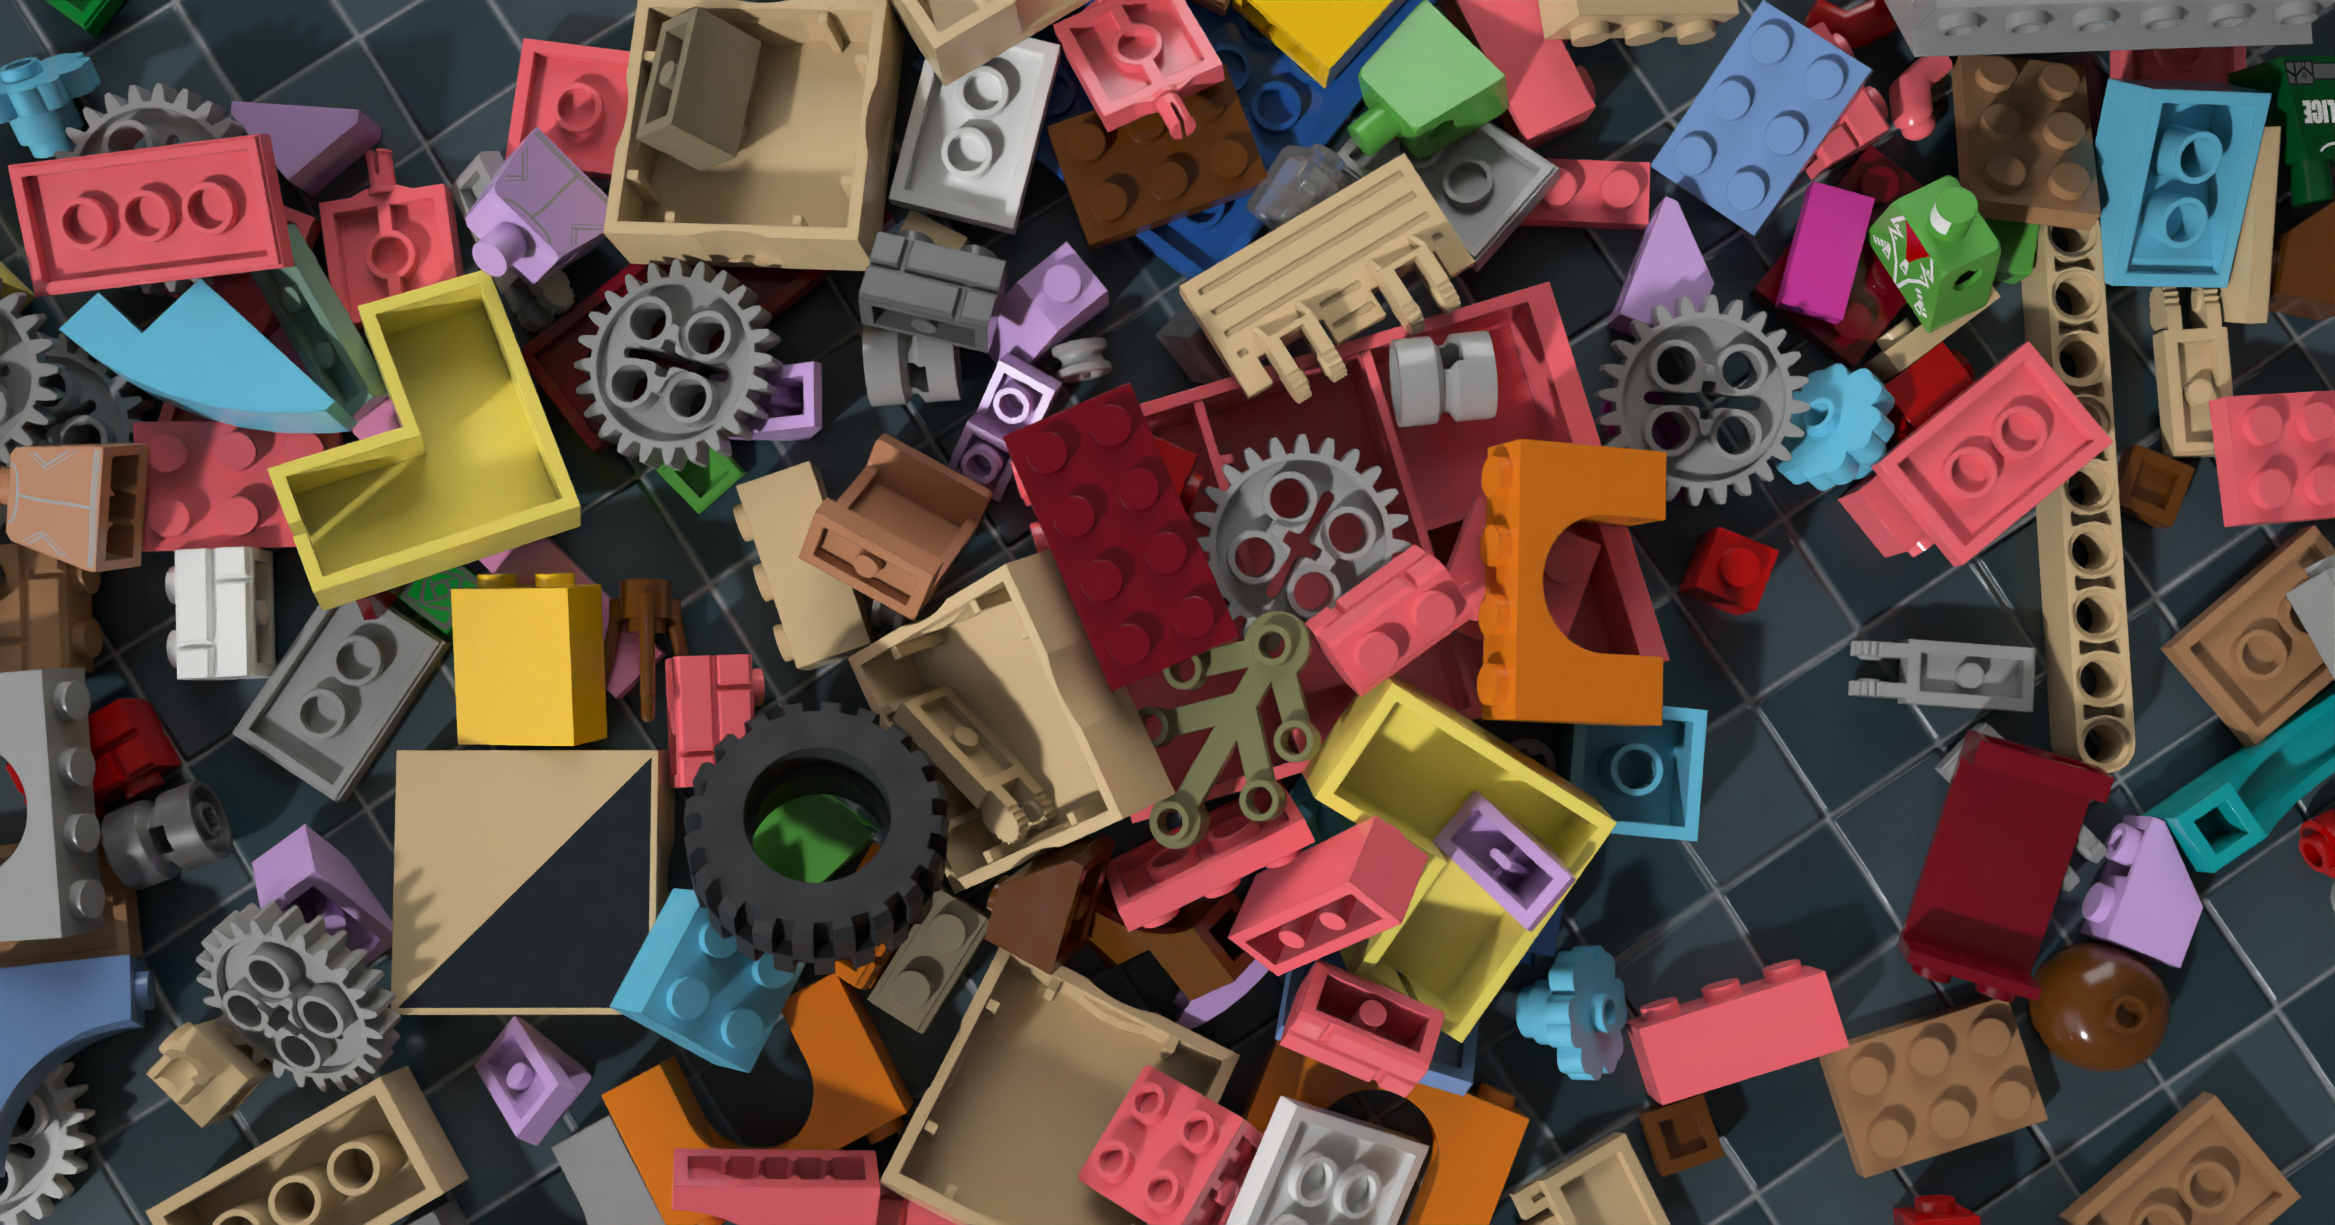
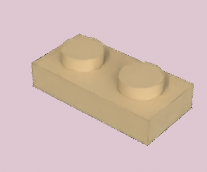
M1992 286L1985 307L1929 334L1921 322L1914 326L1908 318H1905L1875 341L1882 351L1864 363L1865 366L1881 382L1903 371L2001 296Z

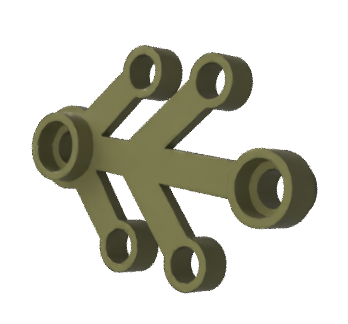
M1272 611L1259 616L1249 626L1243 641L1217 647L1191 658L1195 664V673L1187 682L1179 675L1180 663L1163 670L1165 679L1172 687L1183 690H1195L1203 686L1209 676L1248 668L1234 693L1170 710L1161 707H1144L1138 710L1145 728L1147 720L1153 715L1157 716L1161 722L1162 730L1160 735L1155 740L1151 739L1154 748L1167 746L1174 737L1214 727L1176 794L1155 803L1151 810L1149 819L1150 829L1154 838L1161 845L1171 849L1188 848L1197 845L1205 838L1209 830L1210 817L1204 802L1237 745L1246 779V785L1243 787L1239 797L1240 808L1244 815L1253 821H1269L1276 819L1283 813L1287 801L1283 787L1275 779L1259 708L1271 686L1273 687L1283 723L1278 727L1274 735V747L1278 755L1289 762H1305L1315 757L1321 746L1320 733L1310 723L1299 675L1310 660L1312 638L1305 623L1297 616L1282 611ZM1279 633L1285 641V648L1283 653L1274 659L1267 651V641L1271 635ZM1296 728L1301 729L1307 738L1306 747L1300 754L1294 753L1288 744L1289 735ZM1261 787L1266 788L1272 797V805L1266 813L1260 812L1254 804L1255 793ZM1172 809L1177 810L1182 817V827L1177 834L1170 832L1166 825L1167 814Z

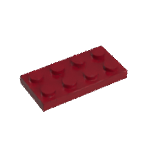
M1130 382L1002 436L1111 692L1239 638L1237 629Z

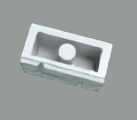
M246 546L176 550L175 566L170 567L166 573L165 588L169 601L176 605V630H172L169 633L166 649L171 666L177 668V679L222 681L270 678L276 669L273 552Z

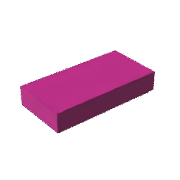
M1814 181L1807 187L1777 297L1776 308L1833 324H1838L1843 320L1875 198Z

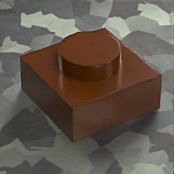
M2138 444L2125 447L2117 466L2120 513L2159 529L2173 527L2195 468Z
M1703 1093L1666 1105L1657 1103L1636 1110L1657 1172L1661 1176L1665 1177L1725 1156Z

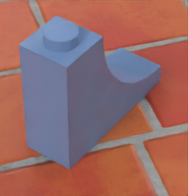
M132 955L0 968V1178L5 1177L6 1156L15 1124L23 1108L41 1083L60 1064L89 1045L109 1036L145 1028V1010H152L155 1007V979L151 970L144 971V964Z

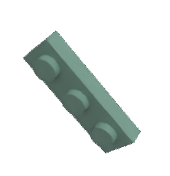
M295 224L287 225L295 267L250 272L313 381L354 419L360 421L389 396L376 361L354 326L348 311L340 302L323 273L315 255L309 249Z

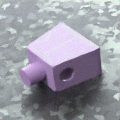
M536 127L502 163L465 217L467 227L480 238L472 248L473 259L481 270L491 276H502L511 268L525 283L536 285L591 253L606 238L603 230L608 196Z

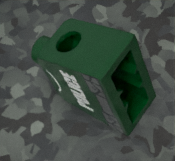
M2282 56L2229 73V84L2272 93L2264 127L2281 126L2278 173L2288 172L2292 207L2310 206L2335 200L2331 166L2335 165V56Z

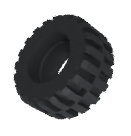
M823 701L821 702V711L803 712L802 703L781 706L782 717L769 721L766 714L761 713L744 722L745 735L742 738L738 739L734 734H727L714 747L716 765L710 762L701 764L693 779L695 795L686 800L684 813L686 829L684 841L693 889L700 908L708 909L712 927L723 939L734 935L737 940L738 952L753 961L759 960L763 953L766 952L773 955L774 969L795 973L798 962L814 963L815 975L835 974L836 961L851 958L854 968L857 969L875 962V948L881 944H884L887 950L894 951L908 939L909 924L911 922L913 924H922L932 909L933 894L941 889L946 865L950 821L947 819L948 800L944 784L935 781L936 766L926 751L917 750L911 754L912 736L898 725H892L887 731L880 727V715L860 708L857 715L853 716L842 713V703ZM816 794L833 795L853 801L867 810L882 828V847L869 863L847 877L821 883L793 880L773 871L758 858L754 851L753 837L762 821L776 808L790 800Z

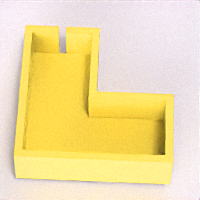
M483 270L358 306L366 337L400 423V428L267 468L288 526L294 535L293 539L311 588L323 611L581 526V506L492 276Z
M1396 673L1363 697H1360L1357 693L1321 744L1316 756L1311 759L1302 772L1315 799L1356 824L1377 815L1386 823L1399 829L1408 841L1428 856L1402 924L1339 951L1348 972L1445 1012L1440 1031L1461 1043L1465 1040L1617 824L1593 796ZM1475 790L1481 792L1550 845L1576 878L1575 882L1532 932L1526 930L1433 842Z

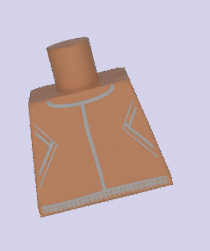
M61 444L15 447L10 454V467L0 466V505L7 506L6 533L10 540L90 572L141 566L149 444Z

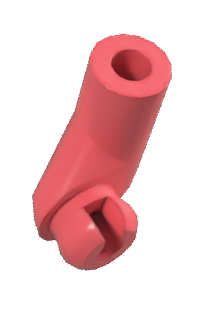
M1949 56L1919 57L1891 83L1888 91L1891 118L1894 126L1901 130L1904 138L1918 141L1926 138L1933 132L1936 120L1932 114L1934 107L1931 88L1952 70L1953 64Z

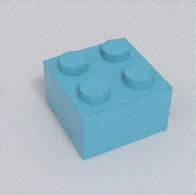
M1663 706L1662 726H1610L1561 723L1556 774L1593 796L1617 822L1611 831L1612 834L1697 842L1708 710Z
M673 888L609 1007L717 1066L750 1073L806 963L798 962L795 973H789L774 969L773 955L766 952L763 953L759 960L753 961L738 952L737 940L734 935L723 939L712 927L708 909L700 908L694 890Z

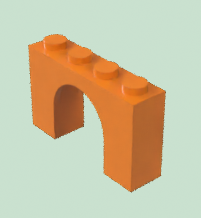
M1518 439L1488 447V458L1484 463L1481 475L1482 489L1487 496L1486 528L1480 540V556L1485 564V596L1480 603L1478 612L1479 627L1484 634L1483 666L1477 677V694L1482 703V720L1610 726H1662L1663 657L1596 653L1574 644L1559 630L1549 613L1543 591V573L1545 562L1553 543L1574 522L1634 526L1665 520L1667 452Z
M829 974L789 995L781 1011L807 1061L814 1086L813 1104L808 1120L801 1132L786 1142L769 1147H749L735 1143L721 1135L705 1117L675 1056L601 1095L666 1225H721L728 1221L699 1212L672 1210L674 1148L844 1150V1146L865 1135L871 1145L887 1138L905 1126L901 1116L910 1110L914 1101L856 987L835 974Z
M1275 1029L1241 1117L1264 1134L1281 1095L1328 1109L1340 1098L1357 1091L1371 1089L1388 1090L1378 1087V1083L1375 1080L1370 1082L1364 1081L1279 1045L1280 1041L1275 1040ZM1480 1082L1477 1091L1469 1088L1464 1097L1416 1083L1415 1087L1405 1098L1413 1102L1423 1112L1429 1125L1432 1146L1428 1168L1406 1225H1489L1530 1119L1519 1108L1514 1107L1517 1096L1485 1082Z

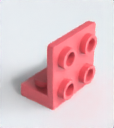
M1147 1065L1140 1072L1079 1172L1078 1178L1093 1190L1149 1225H1226L1264 1134L1239 1115L1156 1068Z

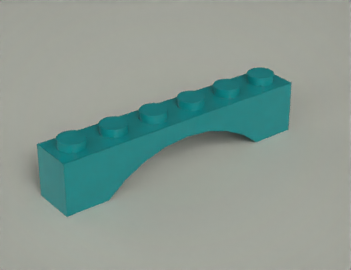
M2335 685L2302 706L2257 746H2243L2141 815L2155 817L2166 822L2186 870L2215 873L2268 837L2278 821L2301 798L2335 772Z

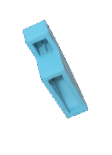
M201 278L145 331L100 293L91 298L59 328L60 331L91 356L123 379L163 402L203 418L241 428L278 433L350 432L359 423Z

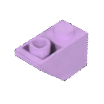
M2124 815L2122 823L2113 828L2106 841L2105 848L2108 853L2105 857L2108 860L2100 881L2094 884L2085 896L2082 905V915L2085 920L2080 933L2135 953L2149 962L2181 968L2203 909L2202 903L2166 822L2150 816Z

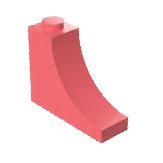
M674 1148L672 1210L709 1214L737 1225L877 1224L881 1187L876 1150Z

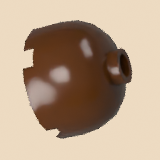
M2075 942L2065 946L2064 948L2068 949L2059 952L2052 960L2046 959L2036 969L2033 978L2042 988L2039 1001L2028 999V1018L2033 1030L2040 1033L2043 1042L2049 1047L2046 1049L2055 1058L2087 1071H2125L2146 1062L2162 1045L2170 1025V997L2161 976L2142 957L2109 943Z

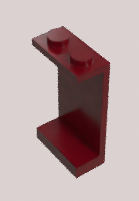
M1968 729L1897 943V947L1906 962L1912 964L1911 971L1926 979L1940 983H1949L1951 976L1976 983L1975 989L1978 992L2004 1002H2014L2016 995L2039 1001L2042 988L2031 973L2090 799L2106 803L2114 777L2098 765Z

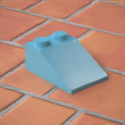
M2108 78L2095 140L2104 280L2106 284L2111 286L2227 288L2272 93L2223 82Z

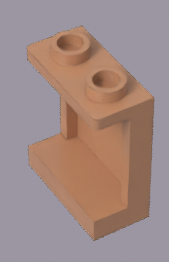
M882 434L874 444L867 465L837 502L827 497L815 511L798 558L915 621L975 538L993 494L984 486L894 437Z

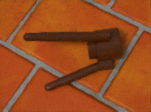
M653 578L626 579L619 581V598L609 599V622L604 639L605 691L607 692L610 675L612 674L623 623L626 622V633L639 634L641 717L645 722H651L655 717L654 634L665 633L667 622L675 657L690 656L682 624L681 599L672 598L671 580Z

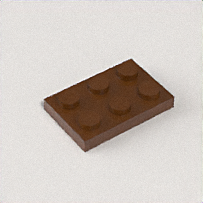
M1223 64L1224 81L1190 95L1183 100L1188 112L1196 122V128L1189 136H1186L1181 126L1183 139L1172 138L1167 125L1158 112L1148 114L1110 132H1107L1096 110L1046 127L1050 143L1090 251L1268 188L1269 179L1226 64Z

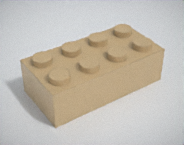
M408 1066L380 1076L145 1212L152 1225H390L466 1181L469 1177Z

